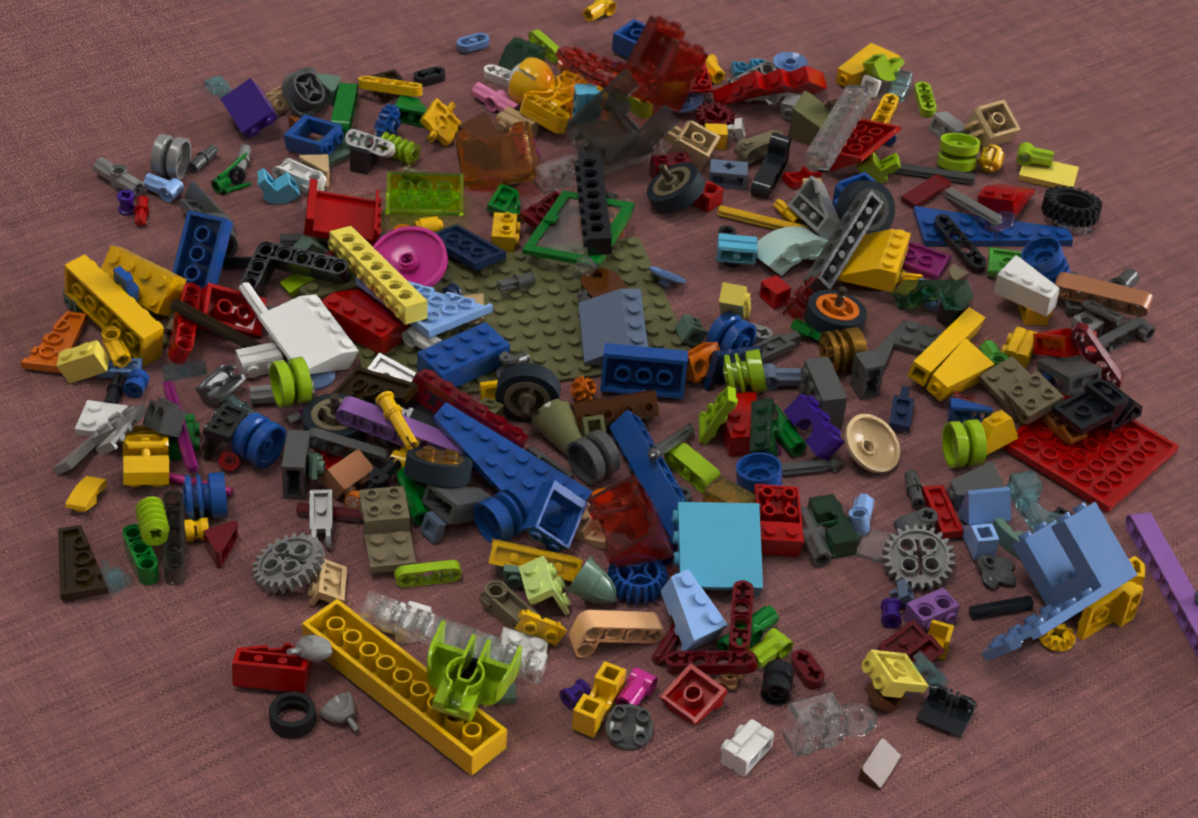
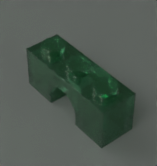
M772 398L752 401L749 451L751 454L767 453L778 458V446L775 441L774 431L779 430V413Z
M834 494L809 498L807 508L812 511L818 526L826 527V544L832 559L856 555L858 545L860 544V536L858 532L854 531L850 518L846 517L841 502L837 501Z

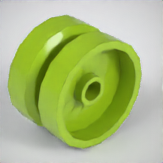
M946 133L940 137L939 148L941 150L937 155V164L940 167L958 172L975 170L978 161L976 154L979 153L980 140L963 133Z
M302 356L290 358L288 364L284 360L270 362V385L274 400L279 408L291 406L294 401L298 405L311 402L312 381L308 365Z
M978 419L965 420L963 423L960 421L946 422L943 426L942 450L945 461L950 468L965 467L966 464L968 466L983 465L985 462L987 441L984 428Z

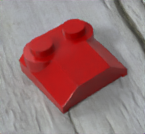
M690 663L659 698L670 711L688 724L696 726L711 711L717 710L723 705L724 697L728 692L725 687Z

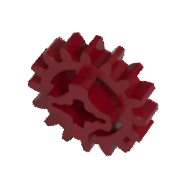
M711 101L710 104L704 102V105L700 104L699 108H697L695 120L699 121L698 124L704 127L705 123L733 125L735 113H731L732 109H727V105L721 106L720 102L714 103Z

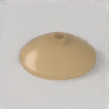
M859 414L847 423L844 432L845 444L849 454L858 465L873 473H886L897 465L900 459L899 441L894 431L886 422L871 414Z

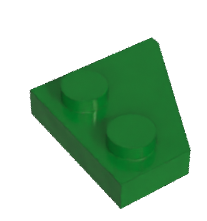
M501 183L489 201L486 210L492 213L508 212L518 215L521 208L520 201L518 200V190Z

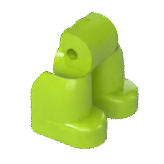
M442 620L429 647L426 673L428 682L438 690L433 699L432 709L471 722L479 704L485 706L495 704L501 700L509 686L514 683L521 667L523 646H518L509 665L490 659L491 640L487 639L473 675L470 679L461 678V675L469 667L475 654L476 635L472 634L465 650L445 644L446 621Z

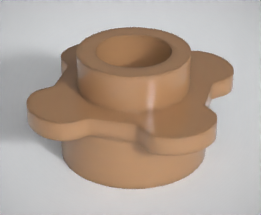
M720 674L715 677L716 682L729 690H735L737 683L743 680L742 674Z

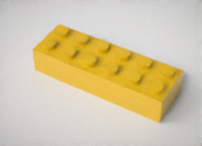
M85 254L64 265V294L72 301L74 300L76 305L102 330L109 326L119 328L121 338L132 358H142L143 366L162 356L164 332L162 324L156 321L146 309H143L132 296L130 297L119 284H116L108 273L103 272L96 262L90 260Z

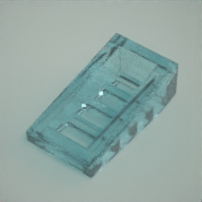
M899 70L894 75L896 79L892 81L888 94H895L899 98L898 102H904L912 84L913 73Z

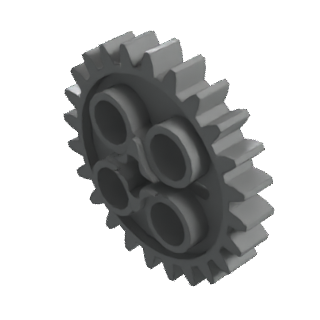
M914 524L913 529L905 525L904 532L898 528L896 535L891 533L889 540L885 541V547L882 550V555H884L882 556V563L886 564H884L883 570L889 571L888 578L895 577V585L897 584L896 581L905 578L913 592L915 588H919L920 593H923L925 587L929 592H932L933 585L939 589L941 582L947 583L948 576L951 577L952 569L955 566L954 559L956 555L952 553L953 546H947L949 539L945 538L942 540V532L934 534V527L927 531L925 524L922 526V529H918L917 524ZM915 541L919 543V560L921 561L920 570L922 575L918 574V557L916 556L917 546ZM924 546H930L932 550H928ZM902 547H908L910 550H904ZM926 566H932L935 570H930ZM904 567H910L913 570L909 571L906 570Z
M302 532L298 537L296 533H293L291 538H288L286 534L283 540L280 541V539L276 538L274 545L268 543V549H261L263 555L256 556L257 562L253 563L254 569H252V573L260 589L264 588L266 592L272 590L273 594H275L280 589L281 593L284 594L288 588L293 592L295 586L302 588L303 582L310 583V577H317L315 571L323 569L321 564L325 563L324 557L326 554L321 542H319L317 537L313 538L312 534L306 536Z

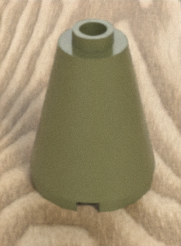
M558 398L543 405L539 409L540 414L537 417L534 415L531 423L538 432L567 456L568 444L582 437L569 402L566 399L561 401Z

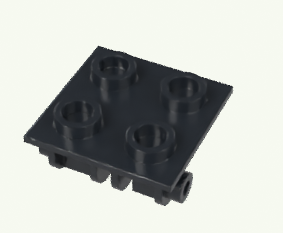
M932 683L929 689L930 693L916 720L961 738L977 708V702L973 700V697L963 694L959 697L960 692L958 691L956 695H953V689L947 692L948 688L941 686L939 683L936 685Z

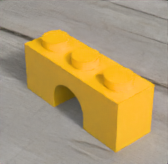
M604 661L594 677V684L590 695L583 694L573 709V730L594 738L613 708L616 697L625 687L626 669Z

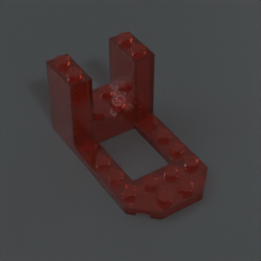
M650 15L626 64L621 61L614 62L607 56L599 57L592 51L584 52L583 49L574 46V48L569 46L558 48L555 54L569 71L577 74V72L586 76L584 80L591 84L676 112L681 110L709 56L704 51L703 46L697 43L692 45L683 39L686 32L681 28L682 25L676 21L669 22L666 18L659 15L658 17ZM598 69L627 78L629 80L625 79L624 81H622L618 77L611 74L607 76Z

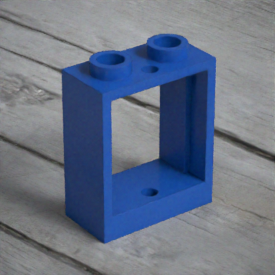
M305 114L283 135L286 150L302 155L328 154L329 156L344 141V134L340 124ZM311 133L324 136L319 142L307 139Z
M556 480L543 482L522 529L529 533L532 539L544 543L550 551L568 550L588 502ZM550 498L568 510L557 537L539 526Z

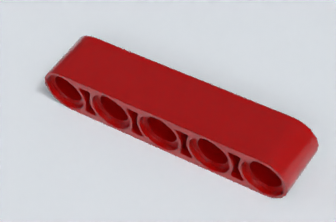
M186 283L178 299L199 310L201 289L194 283ZM177 312L174 314L168 357L176 364H183L194 346L197 323Z

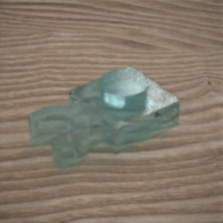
M221 75L204 80L205 87L213 95L219 94L220 100L224 95L232 91L229 88V83Z
M101 560L103 568L100 571L110 594L114 596L132 585L131 577L118 566L111 569L107 560Z

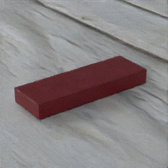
M937 173L902 195L901 202L914 209V206L920 207L944 192L946 188H950L951 181Z

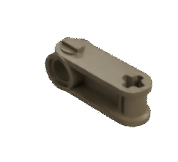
M771 130L740 140L734 148L737 160L752 164L765 159L772 133L784 134L777 130Z
M492 580L485 585L484 592L480 594V602L485 609L509 629L514 630L521 620L518 618L521 610L528 609L530 612L538 614L502 581Z

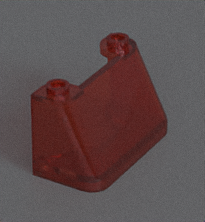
M635 473L588 498L590 504L588 512L594 521L598 520L601 524L609 545L606 547L607 552L604 554L610 565L615 564L616 567L666 560L675 555L655 505Z

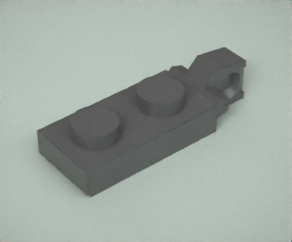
M796 330L787 335L778 333L753 346H759L763 349L761 360L762 364L793 350L800 344L801 334Z

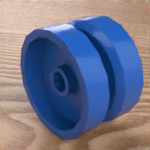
M726 311L712 324L706 337V342H718L720 351L751 347L754 344L757 329L755 325L745 319L742 320L741 316L736 313Z
M260 413L249 414L238 425L233 435L232 451L258 468H267L281 455L285 447L287 431L284 426L270 421L268 417Z

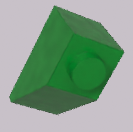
M400 95L395 105L400 108L399 112L401 114L399 118H401V123L425 128L420 123V119L427 108L418 98Z

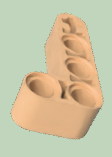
M586 610L577 616L568 634V638L575 655L578 658H586L594 653L599 642L653 644L660 642L666 633L658 615L654 612Z

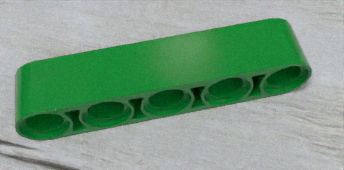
M339 83L331 122L340 124L345 135L352 128L358 100L357 83Z

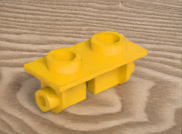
M528 609L519 612L518 618L521 620L514 629L544 639L549 644L557 646L567 632V629L561 625V622H555L545 617L540 619V615L530 612Z

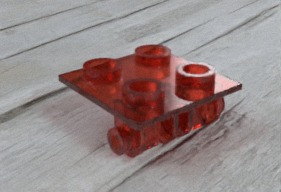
M821 272L815 278L811 275L804 283L805 287L801 285L794 292L796 297L792 296L785 303L787 308L782 313L783 315L788 311L792 318L801 317L806 310L809 297L815 293L809 288L822 274Z

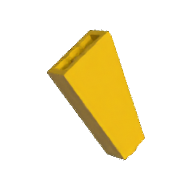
M870 43L837 69L835 83L847 89L861 86L864 75H867L862 63L874 54H886L887 59L900 58V55Z
M964 339L935 371L926 389L942 402L954 396L955 391L960 393L980 383L979 375L993 368L995 363L968 339Z

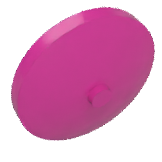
M407 226L392 230L383 235L373 246L407 281L423 286L433 287L442 278L447 268L448 254L444 242L436 233L423 227Z

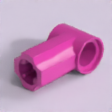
M635 667L628 677L627 684L616 697L615 704H633L638 706L645 696L649 697L653 693L658 678Z

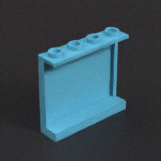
M678 502L676 510L672 511V523L676 524V531H673V544H677V552H674L673 564L678 566V573L689 569L703 590H733L735 582L745 580L753 585V596H760L763 590L759 503Z

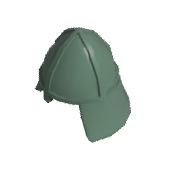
M591 555L567 591L592 604L608 605L617 601V591L611 578Z

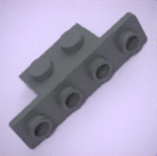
M191 181L185 194L186 199H180L178 204L185 215H187L188 210L204 214L221 213L227 215L194 181Z

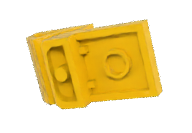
M132 425L134 428L125 434L126 438L122 441L123 485L130 487H139L141 485L161 487L169 485L168 435L158 433L145 425Z
M1136 556L1131 557L1129 561L1135 569L1137 576L1083 609L1076 636L1082 641L1113 622L1122 627L1134 619L1144 590L1142 585L1145 579V564Z

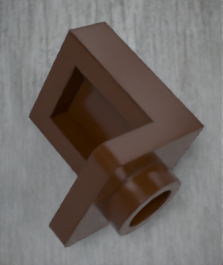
M872 683L864 689L869 696V703L875 709L880 708L888 713H892L907 698L905 693L902 698L885 697L878 689L874 688Z

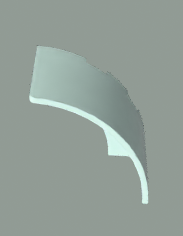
M784 227L765 235L757 241V258L780 276H783L788 269L800 263L803 259L816 260L828 240L817 232L805 227Z

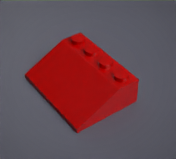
M854 117L814 149L816 168L832 172L860 163L901 130V126Z
M362 289L333 292L321 300L350 339L377 354L380 352L384 355L402 342L403 331L412 326L411 324L405 325L389 308Z

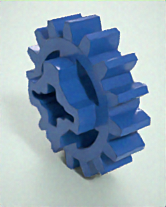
M389 103L385 105V108H382L377 121H375V136L381 138L384 132H388L389 135L397 134V130L401 125L399 107Z

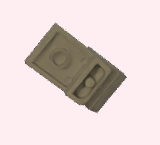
M1013 356L979 375V381L1002 403L1004 412L1012 417L1013 421H1021L1022 424H1030L1051 412L1054 405L1063 401L1064 396L1038 371L1030 374Z
M404 486L359 490L360 516L364 520L362 535L364 547H366L370 574L392 572L400 566L416 564L410 534V515Z

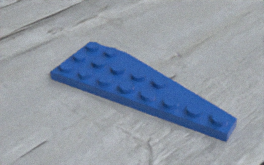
M445 403L434 415L433 422L449 439L451 438L459 446L458 450L463 455L466 454L473 461V466L492 487L495 486L499 492L507 487L516 489L525 498L530 510L541 484L551 480H556L586 502L591 497L592 491L450 404ZM550 498L539 526L557 537L568 510Z

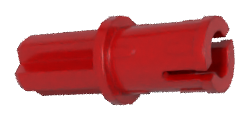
M139 196L136 200L134 223L138 227L146 225L147 216L149 215V199L146 196Z

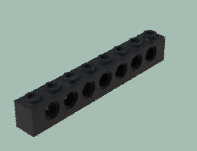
M601 152L578 153V161H575L583 248H587L588 255L612 254V236Z

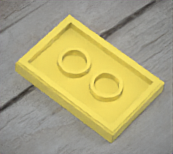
M1052 161L1051 167L1030 164L1021 166L1018 180L1055 188V186L1062 187V185L1067 188L1070 186L1074 187L1079 167Z

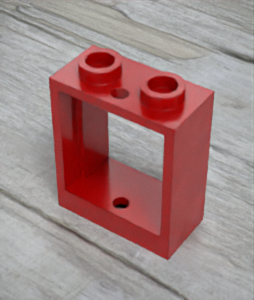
M1070 328L1033 334V354L1066 358L1081 355L1082 353L1071 338L1072 329ZM1087 346V349L1089 351H1097L1095 347Z

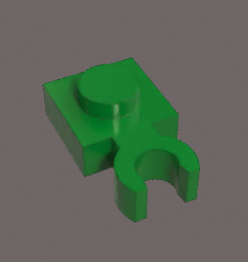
M795 319L790 327L801 334V337L811 336L818 341L822 334L799 319Z

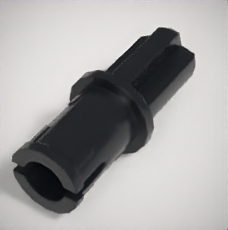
M118 372L113 376L111 384L107 386V395L103 402L118 403L119 397L124 392L125 375Z

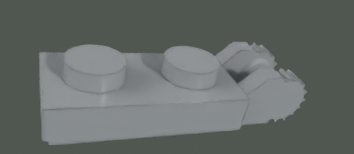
M332 489L310 490V534L315 538L317 533H326V549L332 548L333 491Z

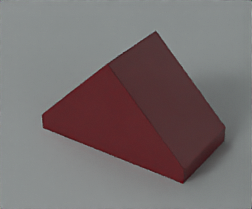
M231 521L203 531L204 547L217 568H222L239 538L237 521Z

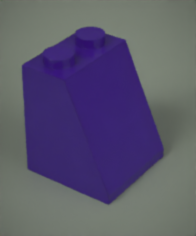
M251 78L221 98L240 131L248 139L258 135L263 128L272 125L279 118L265 92Z

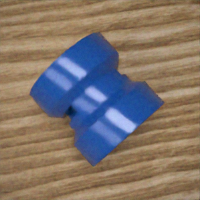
M142 369L131 370L123 385L124 393L131 398L142 397L145 387L150 381L148 373Z

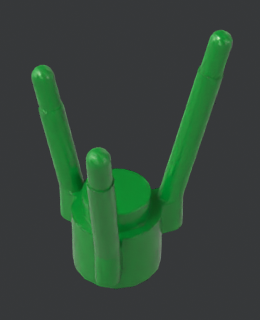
M247 152L211 181V186L216 193L220 194L224 191L225 194H228L231 191L252 185L251 182L230 187L231 179L228 177V173L248 155Z

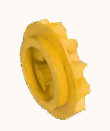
M1066 623L1058 625L1039 637L1040 642L1046 648L1059 652L1071 649L1076 639L1073 629L1067 628Z

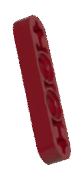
M1085 323L1075 324L1071 331V338L1087 361L1102 368L1101 379L1110 381L1119 388L1123 381V375L1094 332ZM1087 346H1093L1097 351L1091 352L1087 349ZM1103 361L1107 364V367H1101L1097 362Z
M745 580L737 581L733 585L728 642L729 651H749L754 588L750 582ZM741 591H745V598L740 597ZM744 606L748 610L741 612L738 611L736 607ZM741 623L744 624L746 628L738 629L734 625ZM737 638H742L741 645H737Z
M672 651L665 656L666 669L671 674H681L690 663L705 674H750L757 669L756 655L751 651ZM700 660L705 661V662L702 663V664H698V665L693 664V663L696 662V661H700ZM719 661H728L726 664H717Z

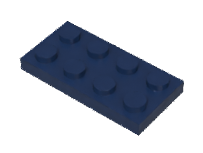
M458 224L434 232L444 242L448 256L453 257L475 271L506 259V251Z

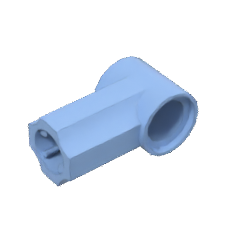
M148 173L143 181L145 189L159 194L168 203L172 202L184 191L183 183L177 178H172L169 181Z
M860 494L855 498L853 508L849 510L851 532L857 536L866 535L871 530L870 519L874 508V498H871L868 494Z

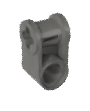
M922 508L898 517L894 522V528L896 531L899 528L904 532L905 525L913 529L914 524H917L918 529H922V526L925 524L927 531L934 527L935 534L936 526L934 523L937 521L938 514L932 508Z

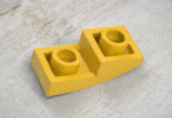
M91 476L84 477L71 492L65 503V508L74 509L76 512L88 511L97 504V495L107 488V479Z

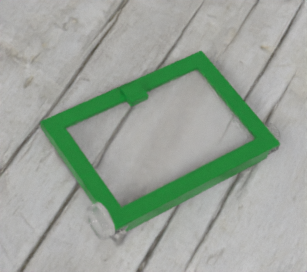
M565 190L559 195L522 249V254L575 264L577 272L583 276H591L607 256L588 255L587 248H583L578 193ZM607 198L612 246L632 217V212L635 209V203H632L629 198H623L622 201Z

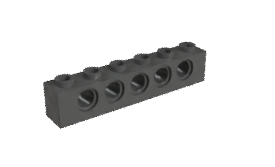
M872 190L856 195L803 281L814 292L831 290L884 204Z

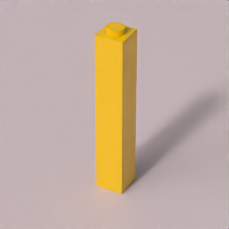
M970 307L966 309L913 361L907 377L924 387L930 381L935 371L964 339L970 341L980 331L986 317Z

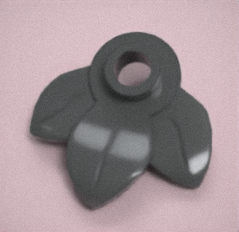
M986 554L981 555L977 559L976 568L982 574V580L988 587L994 590L998 583L1012 587L1016 585V578L1012 571L1015 565L1010 560L1004 557L993 558Z

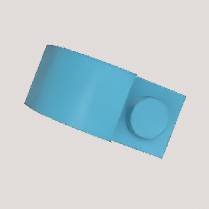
M264 168L257 171V183L263 190L265 201L271 204H287L300 196L299 185L288 172L274 180Z

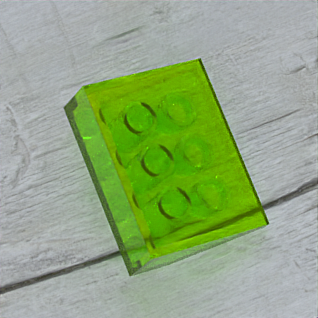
M387 171L385 214L463 216L464 173Z

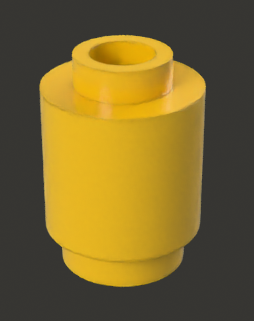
M437 216L419 218L418 221H414L413 226L423 227L436 232L443 229V222Z

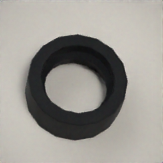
M285 692L278 695L269 707L271 729L278 736L287 739H296L308 735L316 723L315 703L309 696L300 692ZM295 708L307 713V716L296 722H287L278 718V715L287 709Z

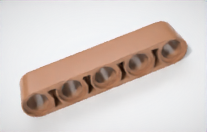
M1067 272L1059 273L1055 281V285L1060 288L1058 298L1078 303L1092 299L1113 311L1137 317H1144L1148 314L1153 300V296L1144 290Z

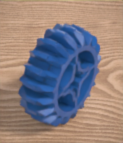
M629 551L627 556L621 554L619 558H614V561L608 567L607 573L616 588L619 601L626 600L627 605L630 602H634L636 606L639 603L647 605L648 601L655 603L657 598L661 599V590L669 579L666 567L663 566L661 560L657 561L656 556L649 557L648 553L643 555L639 551L636 554H632Z

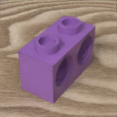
M941 588L908 602L903 619L907 623L914 619L927 634L931 620H937L950 625L953 624L957 619L960 605L944 588Z

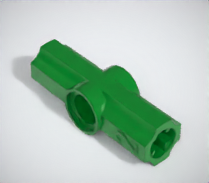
M773 402L766 403L761 408L760 414L769 425L771 436L776 441L780 440L789 454H792L794 457L800 456L806 450L807 444L797 432V427L784 415L777 404Z
M405 466L397 471L399 486H404L412 523L422 526L426 512H430L429 508L421 502L425 487L420 482L407 477L404 474Z
M763 606L752 615L750 646L756 645L762 638L763 633L778 622L779 616L772 606ZM741 623L734 625L738 629L746 628V626ZM729 633L717 641V647L720 651H729ZM737 638V645H741L742 638Z

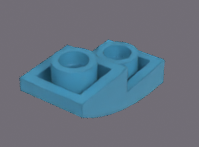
M750 58L748 64L741 61H732L730 69L733 77H737L766 61Z

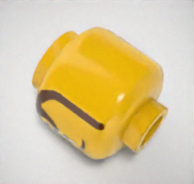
M990 144L982 149L978 163L984 172L992 173L993 171L1000 170L1005 154L1001 147Z

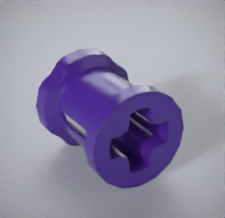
M121 190L117 194L120 204L118 212L121 215L129 216L134 214L135 205H133V199L135 195L131 190Z
M886 598L881 602V610L883 612L881 624L886 628H896L902 623L899 614L901 602L898 599Z
M578 679L570 688L560 690V699L567 708L572 709L579 702L583 694L590 695L591 689L587 682L583 679Z

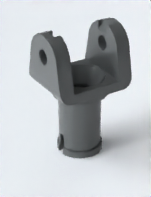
M506 351L499 355V362L502 361V366L496 370L495 376L499 378L501 373L512 365L529 363L530 357L528 353L522 351L514 356Z

